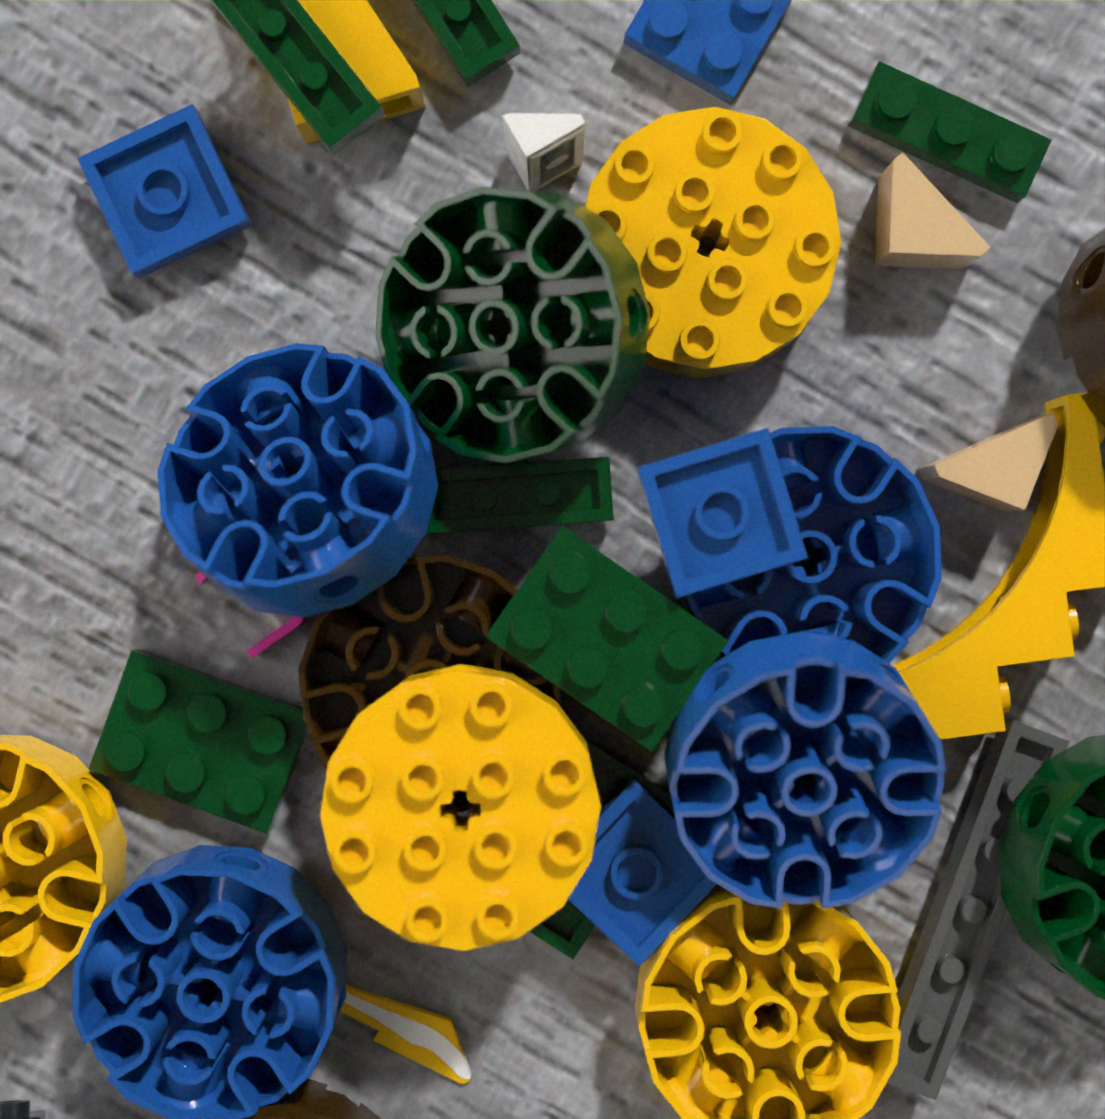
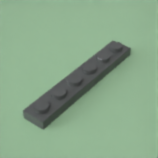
M1004 717L1006 731L996 732L898 994L900 1005L898 1028L901 1031L898 1063L886 1084L934 1100L937 1099L1007 911L1001 897L999 845L1014 800L1046 760L1066 750L1070 742Z

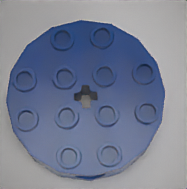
M298 343L247 356L205 384L185 409L191 416L178 431L174 445L166 444L157 471L161 518L183 556L214 585L252 610L295 617H306L353 605L396 576L427 532L438 490L431 442L417 423L411 407L384 369L360 356L355 359L348 354L329 353L325 346Z
M834 426L779 428L770 432L804 547L814 548L816 559L807 563V573L803 567L793 566L790 563L682 596L680 598L686 611L729 640L720 653L723 657L750 641L804 631L853 640L890 663L909 643L908 639L921 626L927 607L931 608L942 579L940 525L919 479L896 458L892 459L878 445L862 440V437Z
M802 631L750 641L715 662L704 672L670 727L664 751V760L679 839L708 879L750 904L782 909V902L802 905L820 901L823 909L855 903L901 877L934 837L942 812L939 800L945 785L943 772H946L942 741L897 669L853 640Z
M199 845L152 863L93 920L73 965V1019L84 1045L90 1042L96 1058L110 1071L106 1077L107 1080L128 1101L168 1119H243L255 1115L258 1108L277 1102L287 1092L290 1094L312 1075L346 999L347 947L330 904L295 867L251 847Z

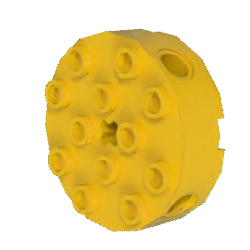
M719 107L663 115L619 143L591 182L585 208L607 220L638 264L650 311L645 365L650 368L695 379L747 370L792 342L802 332L830 293L842 243L834 193L807 148L765 118ZM703 236L715 241L714 250L710 253L709 257L697 253L699 241Z
M458 664L409 676L357 715L329 760L320 818L332 869L365 914L410 942L467 951L518 939L564 906L592 861L601 805L587 743L557 701L539 691L537 687L513 672ZM457 790L467 791L469 802L480 803V805L473 807L470 816L458 815L457 807L447 805L452 802Z
M0 735V1003L42 988L63 968L71 964L77 958L93 920L124 890L126 881L127 836L110 791L88 770L77 756L28 735Z
M717 884L639 967L635 1012L653 1083L682 1119H860L873 1108L898 1063L901 1031L898 1028L900 1005L890 962L844 905L822 909L820 901L802 905L782 902V909L750 904ZM774 1003L776 1006L775 1010L770 1014L762 1009L755 1013V1010L763 1004L770 1006Z

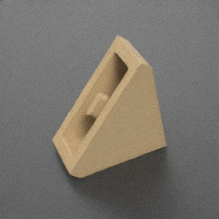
M903 152L879 176L875 266L964 269L991 248Z
M1054 413L1036 417L919 468L918 471L923 481L1002 512L1022 511L1027 507L1059 424Z

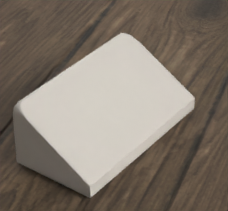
M511 113L502 116L506 153L528 191H537L582 164L586 123L581 114Z

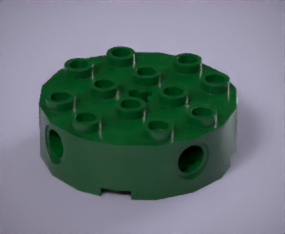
M479 187L435 203L414 223L416 228L406 237L398 256H391L379 282L375 337L385 372L423 425L437 434L435 436L436 440L459 455L509 463L582 442L621 411L644 368L650 311L638 264L607 220L564 194ZM510 319H511V322H512V331H511V327H510Z
M1105 735L1087 737L1046 760L1042 767L1035 772L1033 778L1014 800L1006 827L1001 836L999 861L1001 897L1020 938L1056 970L1066 973L1092 995L1105 1000Z

